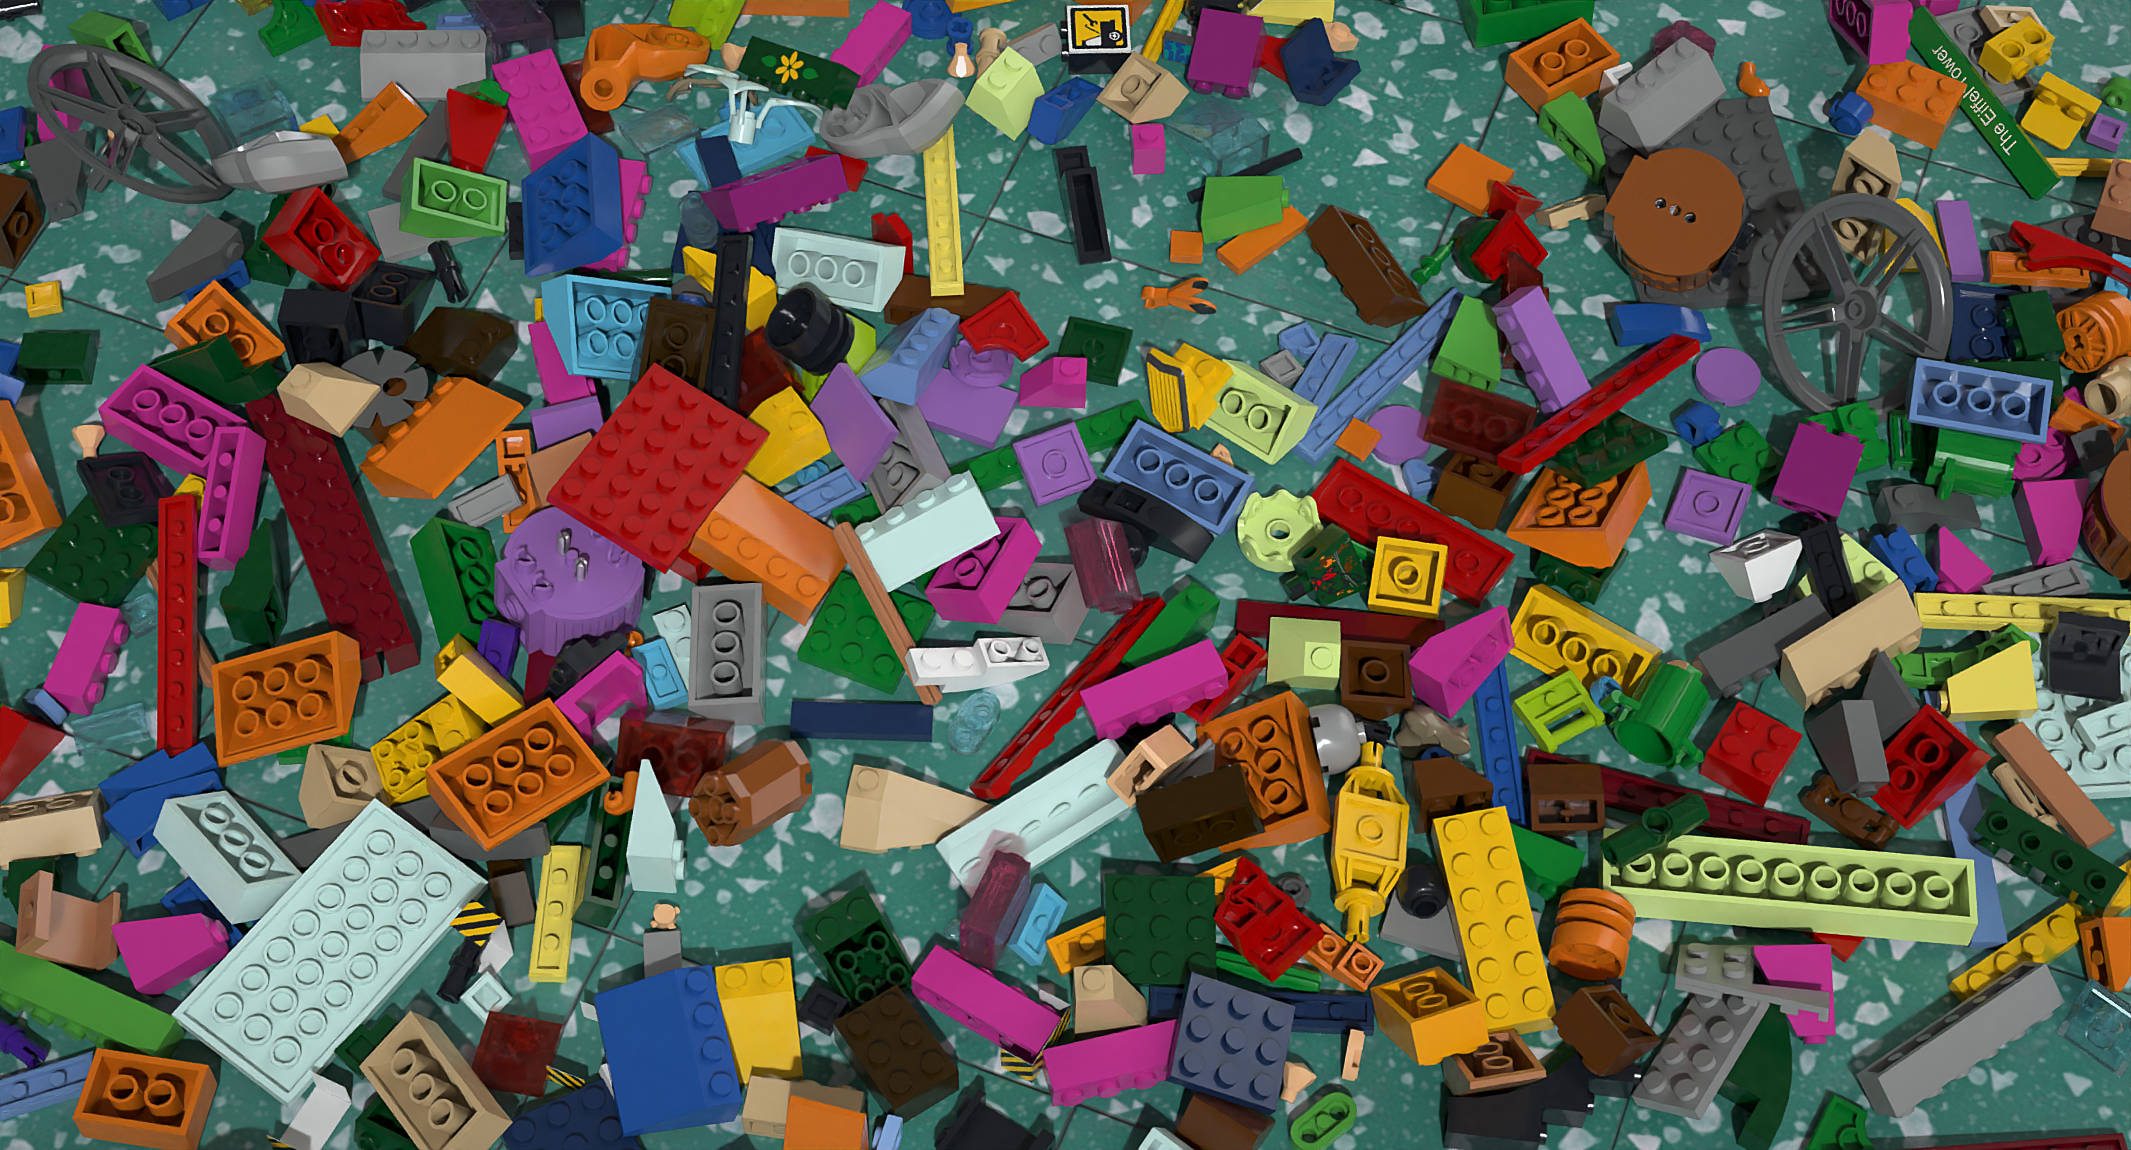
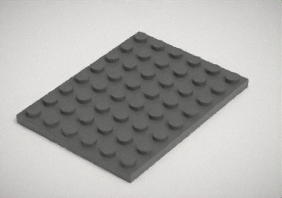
M1767 96L1718 100L1651 154L1666 149L1686 148L1704 152L1722 162L1736 177L1743 192L1745 203L1740 229L1750 211L1753 212L1752 224L1756 225L1753 231L1754 237L1746 251L1740 249L1738 252L1740 255L1737 262L1739 263L1731 279L1724 278L1720 286L1717 285V274L1708 280L1704 287L1686 292H1667L1641 283L1628 272L1637 304H1668L1693 310L1762 304L1766 274L1775 249L1793 222L1805 212ZM1601 111L1592 112L1607 162L1602 186L1608 203L1634 156L1637 155L1647 160L1650 155L1646 157L1599 126L1598 122ZM1812 236L1798 250L1789 267L1783 287L1782 302L1829 297L1831 287Z

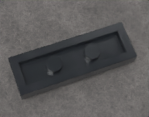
M1829 522L1799 533L1821 604L1833 620L1861 601L1836 522Z

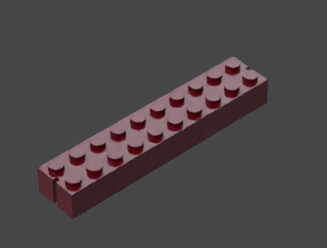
M274 394L265 396L263 399L244 403L253 431L267 440L264 459L331 632L338 631L359 642L361 664L359 686L383 678L376 654L383 651L390 675L419 665L420 660L415 642L331 434L287 414L281 398H275Z

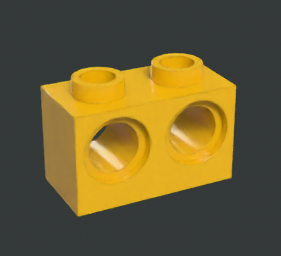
M2027 16L1985 42L1978 64L2005 86L2014 79L2019 80L2023 78L2033 67L2045 64L2052 55L2050 50L2055 37L2030 16Z

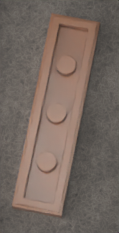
M2023 721L1994 737L1992 744L2076 843L2086 849H2090L2113 835L2116 829Z

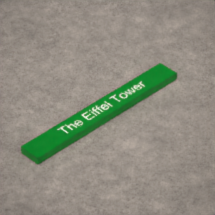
M1921 5L1913 13L1912 20L1909 21L1908 33L1910 41L1934 71L1967 84L1960 104L2032 199L2039 201L2061 180L2060 176L1926 6Z

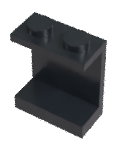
M979 1089L972 1099L966 1098L956 1114L958 1119L950 1129L945 1127L940 1132L934 1144L936 1150H1056V1136L1045 1129H1042L1037 1137L986 1106V1093Z

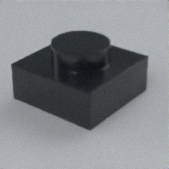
M816 984L799 1009L797 1020L830 1037L833 1033V1022L843 1017L849 1007V1002L847 999Z

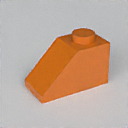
M2102 917L2079 924L2091 997H2100L2122 991L2131 976V917Z

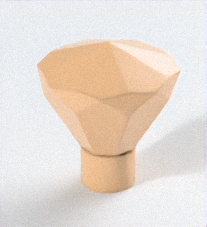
M729 42L722 44L720 56L725 69L730 72L738 69L747 46L740 47Z
M966 43L955 44V54L946 69L950 76L969 77L977 71L975 64L967 54Z
M81 425L71 430L72 435L83 450V459L97 458V447L106 432L105 428L99 425Z
M1285 1061L1283 1072L1284 1088L1280 1099L1294 1104L1297 1094L1312 1084L1317 1076L1304 1063Z

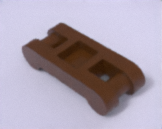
M1823 774L1817 780L1814 791H1808L1801 799V803L1806 810L1866 851L1882 852L1886 847L1885 841L1888 838H1893L1900 830V826L1894 818L1887 815L1882 816L1850 793L1841 794L1832 776ZM1826 798L1835 803L1833 807L1825 802ZM1869 826L1875 831L1868 832L1865 830V827Z

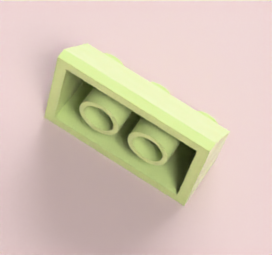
M1222 359V362L1232 368L1234 374L1214 397L1219 406L1204 424L1270 465L1276 464L1305 437L1319 407L1244 362Z

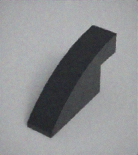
M1087 145L1055 149L1053 159L1060 196L1079 265L1109 262L1112 260L1097 169L1096 166L1090 167Z

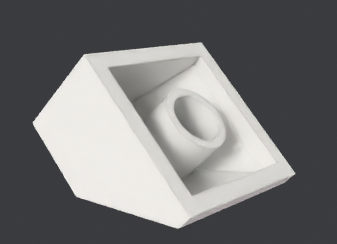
M1765 529L1732 543L1731 547L1725 546L1709 553L1713 564L1737 596L1752 600L1754 603H1759L1771 599L1772 593L1784 589L1803 548L1801 537Z

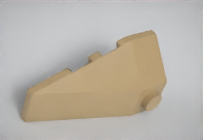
M854 765L846 795L840 848L874 854L887 853L888 849L908 846L910 850L921 849L922 845L939 843L948 835L996 806L890 770Z

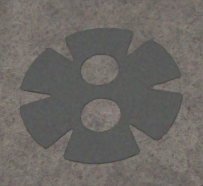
M388 349L384 351L379 365L373 351L362 353L345 362L341 366L342 369L379 385L381 389L352 425L370 428L376 413H378L382 425L386 427L402 421L415 412V409L403 399L419 402L424 400L428 390V377L424 367L404 373L416 359L409 354ZM391 378H401L406 382L407 387L402 394L389 396L383 391L384 383Z

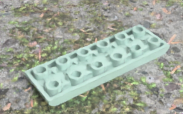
M1106 738L948 835L935 846L975 906L1137 806L1136 803L1130 808L1106 783V780L1126 759V755L1115 740Z

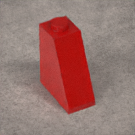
M449 88L444 107L449 166L485 175L506 129L509 110Z
M3 704L0 708V802H3L66 735L41 717Z

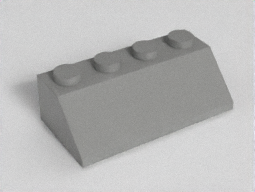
M363 30L360 47L362 102H371L391 81L416 102H438V100L445 102L449 88L456 90L457 86L490 79L492 50L488 30Z
M1682 37L1603 97L1598 125L1647 157L1725 96L1727 90L1708 52Z
M881 398L877 404L899 433L867 479L869 488L882 516L889 509L895 506H902L915 499L919 493L925 490H932L944 484L952 476L917 404L911 406L886 398Z
M762 582L692 587L688 709L728 726L765 724L768 605Z

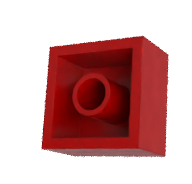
M1739 701L1708 749L1699 774L1763 808L1795 757L1803 734Z

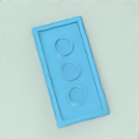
M766 103L748 111L755 113V120H757ZM787 105L775 106L769 109L762 121L761 129H755L753 145L728 140L740 175L743 176L815 143L816 135L795 107ZM729 120L675 144L677 154L705 191L710 188L695 149V140L726 135L728 139L731 125Z

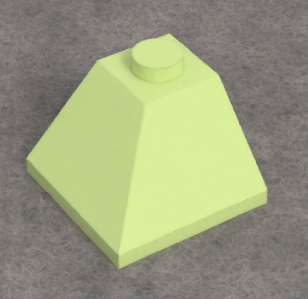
M1270 617L1266 685L1336 690L1340 668V622Z

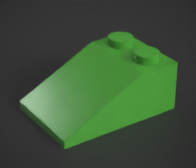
M414 157L402 178L399 231L427 238L503 236L505 233L507 181Z

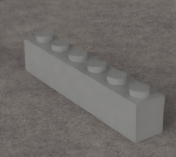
M2023 961L1856 1075L1875 1114L1891 1116L1893 1118L1905 1117L1911 1114L1915 1109L1914 1106L1922 1100L1940 1094L1943 1090L1942 1086L1951 1080H1956L1969 1074L1971 1071L1970 1067L1974 1064L1995 1056L1998 1053V1048L2006 1042L2023 1037L2026 1034L2025 1029L2034 1023L2049 1019L2054 1014L2053 1010L2065 1002L2046 963Z

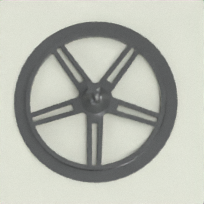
M60 44L48 47L37 54L31 62L27 72V88L31 101L50 131L71 152L94 168L86 180L90 190H97L101 193L109 180L112 179L139 193L183 204L212 202L225 196L232 187L220 180L213 166L212 173L210 174L162 136V134L195 129L205 143L211 160L234 149L227 133L210 111L192 94L166 75L127 55L86 44ZM85 68L106 105L49 86V80L61 71ZM115 75L149 90L171 105L175 110L148 113L137 110ZM54 110L111 130L114 133L112 141L101 158L88 150L68 131ZM136 147L145 149L194 187H165L126 174ZM123 160L120 170H118L117 168Z
M1849 193L1819 202L1793 222L1783 235L1772 256L1766 274L1762 298L1765 340L1778 375L1791 394L1802 405L1816 415L1830 412L1838 407L1858 403L1857 396L1866 332L1911 356L1915 361L1917 358L1945 360L1953 326L1951 281L1938 245L1927 228L1916 216L1903 206L1885 197L1867 193ZM1847 217L1863 218L1884 226L1898 237L1860 284H1858L1831 225L1832 221ZM1812 236L1835 293V299L1832 302L1802 303L1799 305L1800 311L1782 315L1783 287L1789 267L1798 250ZM1906 246V247L1904 248V250L1901 252V254L1898 256V258L1895 260V262L1892 264V266L1889 268V270L1886 272V274L1883 276V278L1880 280V282L1877 284V286L1875 287V286H1874L1875 281L1880 277V275H1881V274L1884 272V270L1889 266V264L1894 260V258H1895V257L1898 255V253L1903 249V247ZM1911 256L1914 258L1920 271L1926 295V326L1923 338L1881 312L1878 304L1879 299ZM1801 318L1802 323L1814 322L1783 328L1782 321ZM1881 323L1920 347V350H1916L1879 328ZM1830 326H1837L1840 329L1834 398L1818 390L1802 374L1788 349L1785 334ZM1911 368L1892 389L1879 397L1867 401L1869 408L1873 407L1876 410L1879 423L1888 421L1890 409H1906L1905 398Z

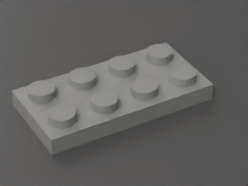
M1722 993V999L1694 994L1641 1079L1639 1086L1633 1092L1632 1098L1636 1105L1701 1120L1770 1004L1768 1002H1758V1006L1754 1007L1743 1004V997Z

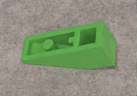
M1571 90L1542 106L1538 127L1596 186L1602 184L1607 162L1592 111L1587 103Z

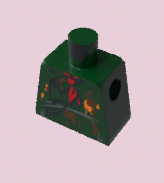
M1334 523L1328 525L1292 556L1291 561L1297 576L1283 584L1286 594L1293 602L1307 595L1320 606H1326L1371 586L1348 532Z

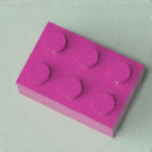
M994 517L1001 532L1000 534L940 565L924 593L942 620L998 623L1042 548L1040 541L1025 518Z

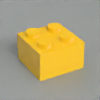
M1378 536L1368 598L1369 611L1438 620L1448 558V546Z

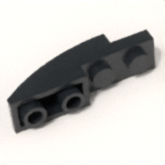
M1095 479L1078 502L1080 512L1111 524L1123 522L1137 525L1144 531L1149 546L1195 564L1200 561L1214 541L1213 534L1183 512L1154 495L1122 481L1116 487Z

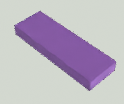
M1936 201L1934 210L1943 252L1948 265L1947 270L1950 281L1982 282L1984 271L1968 201Z

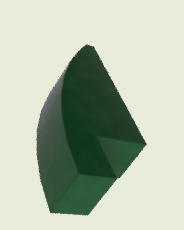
M225 333L160 355L146 364V366L213 403H246L263 399L281 384V380L269 360L245 368Z
M1769 1003V1008L1717 1094L1752 1113L1736 1143L1746 1150L1769 1149L1782 1123L1789 1100L1792 1081L1790 1032L1786 1015L1780 1012L1781 1005Z

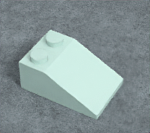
M641 759L626 852L632 887L635 891L677 893L678 881L685 880L687 861L686 858H683L684 843L683 840H678L676 826L649 759Z

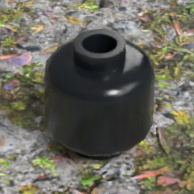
M1415 864L1406 868L1400 874L1396 884L1401 907L1408 915L1419 919H1428L1436 916L1446 906L1448 900L1443 875L1437 867L1429 864Z

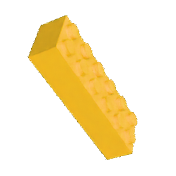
M1506 806L1433 819L1431 837L1439 870L1444 878L1448 896L1447 904L1467 988L1482 1002L1487 1031L1493 1032L1514 1028L1519 1035L1554 1029L1555 1024L1551 1018L1557 1012Z

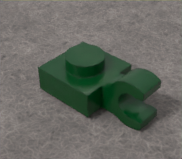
M388 1012L370 1031L361 1024L334 1050V1053L363 1080L366 1076L359 1066L400 1022Z

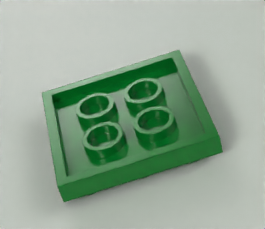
M841 572L797 652L798 660L894 695L906 671L856 577ZM895 591L888 592L916 647L919 648L936 615L933 605Z

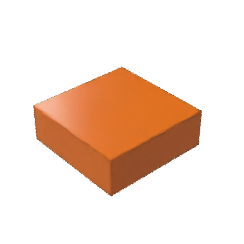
M1172 230L1170 262L1202 264V232Z
M1354 417L1335 442V445L1340 450L1364 463L1382 438V435L1378 430Z

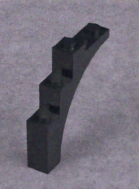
M1607 977L1604 985L1613 984L1621 993L1622 979ZM1621 993L1623 997L1628 1001L1627 993ZM1577 1051L1558 1070L1535 1084L1513 1092L1481 1098L1449 1097L1445 1112L1443 1148L1458 1150H1538L1539 1145L1546 1144L1547 1125L1582 1128L1586 1115L1593 1114L1595 1095L1628 1099L1633 1085L1639 1086L1641 1063H1635L1634 1061L1617 1074L1599 1076L1587 1069L1582 1062L1583 1056Z

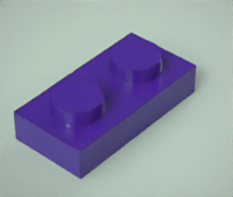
M490 618L484 619L477 651L509 683L521 627Z

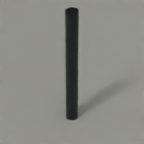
M1297 147L1226 177L1262 176L1301 160L1303 155ZM1205 185L1187 193L1191 204L1204 200Z

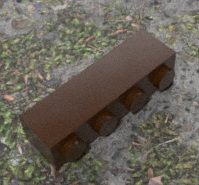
M902 274V280L884 306V321L886 324L900 325L928 308H943L951 314L960 316L959 324H961L1010 290L964 284V295L931 296L930 278ZM1013 291L1020 301V292Z

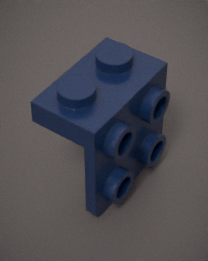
M1312 18L1280 51L1297 102L1326 106L1361 72L1358 60L1334 57L1321 18Z

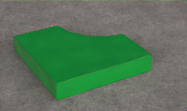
M272 0L274 7L273 18L265 27L258 31L260 40L273 58L325 35L314 7L304 4L301 0Z
M1832 1094L1805 1150H1876L1868 1139L1865 1127L1868 1111Z

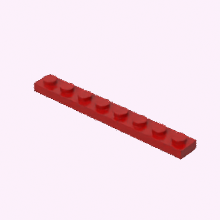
M1673 333L1496 456L1498 467L1521 475L1531 472L1534 467L1547 458L1554 456L1557 451L1570 442L1577 440L1580 435L1593 426L1600 424L1603 419L1621 409L1623 405L1636 396L1644 393L1647 388L1664 379L1680 365L1687 363L1690 358L1701 351L1699 340Z
M193 494L159 498L157 752L164 749L170 759L197 745V498Z
M1161 597L1140 598L970 786L971 791L977 798L999 799L1011 789L1010 784L1019 774L1024 773L1032 766L1035 756L1054 741V735L1060 728L1075 718L1077 709L1082 705L1079 692L1102 683L1105 678L1117 671L1118 664L1123 656L1167 606Z

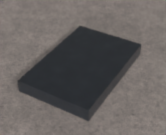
M144 452L77 461L76 471L105 528L158 521L159 498H165L168 495Z

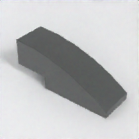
M443 811L429 825L431 840L455 858L514 860L545 856L551 852L547 824L538 821L488 852L452 822Z

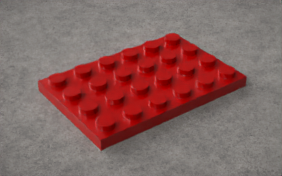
M654 362L548 492L546 501L658 571L666 574L694 538V535L711 511L732 488L767 442L770 433Z

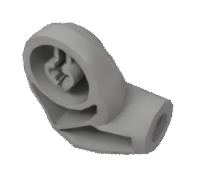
M925 78L895 89L883 84H868L855 89L846 110L833 107L832 111L826 110L820 122L819 133L832 150L855 159L876 158L889 154L918 155L934 146L947 133L962 109L965 98L957 87L947 81L935 78Z
M276 129L211 160L216 174L224 184L238 190H256L265 194L293 193L294 191L315 186L320 187L348 178L344 160L329 137L326 135L287 131L286 129Z

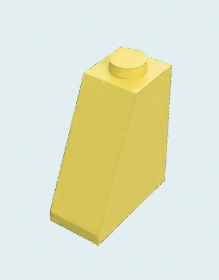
M2021 641L1948 678L1941 690L1937 691L1938 710L1944 712V715L1951 722L2031 718L2038 710L2030 641Z

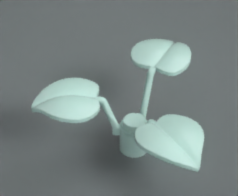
M688 64L685 69L684 76L695 73L716 74V80L728 87L729 122H731L728 140L753 145L755 129H761L762 121L769 109L775 106L792 105L813 112L821 120L823 118V111L809 102L791 98L770 97L757 120H755V113L745 111L748 90H759L768 93L769 88L751 81H739V75L709 65ZM742 91L740 109L736 110L735 94Z

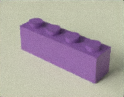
M1540 286L1521 287L1492 307L1497 317V324L1505 333L1512 347V353L1520 362L1526 374L1527 383L1534 390L1541 403V410L1548 419L1592 390Z

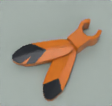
M1192 278L1169 290L1168 288H1142L1141 299H1145L1144 308L1147 309L1169 306L1170 303L1173 306L1199 314H1214L1217 311L1216 306L1211 302L1193 297L1208 287L1209 280L1206 278Z

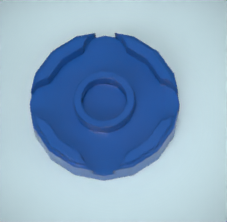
M904 0L901 8L911 13L912 34L918 38L928 40L941 39L948 36L946 33L948 21L956 17L962 18V12L952 13L944 0Z

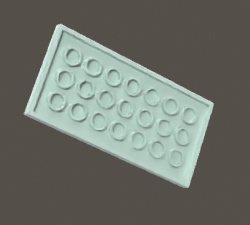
M374 798L171 1015L184 1029L287 1108H290L314 1082L310 1071L320 1075L336 1057L334 1050L361 1024L364 1026L453 928L449 924L470 900L477 901L489 888L488 881Z

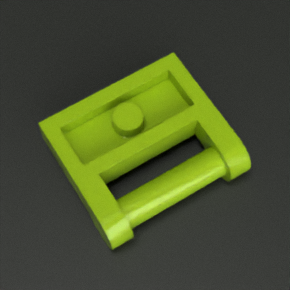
M1572 670L1517 698L1511 706L1536 739L1540 751L1550 754L1557 751V746L1590 728L1597 729L1606 723L1604 713L1595 705L1591 695ZM1578 708H1581L1585 714L1553 733H1550L1546 728L1547 725Z

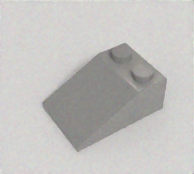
M1033 562L997 624L992 625L1025 637H1040L1042 643L1071 645L1099 591L1082 565Z

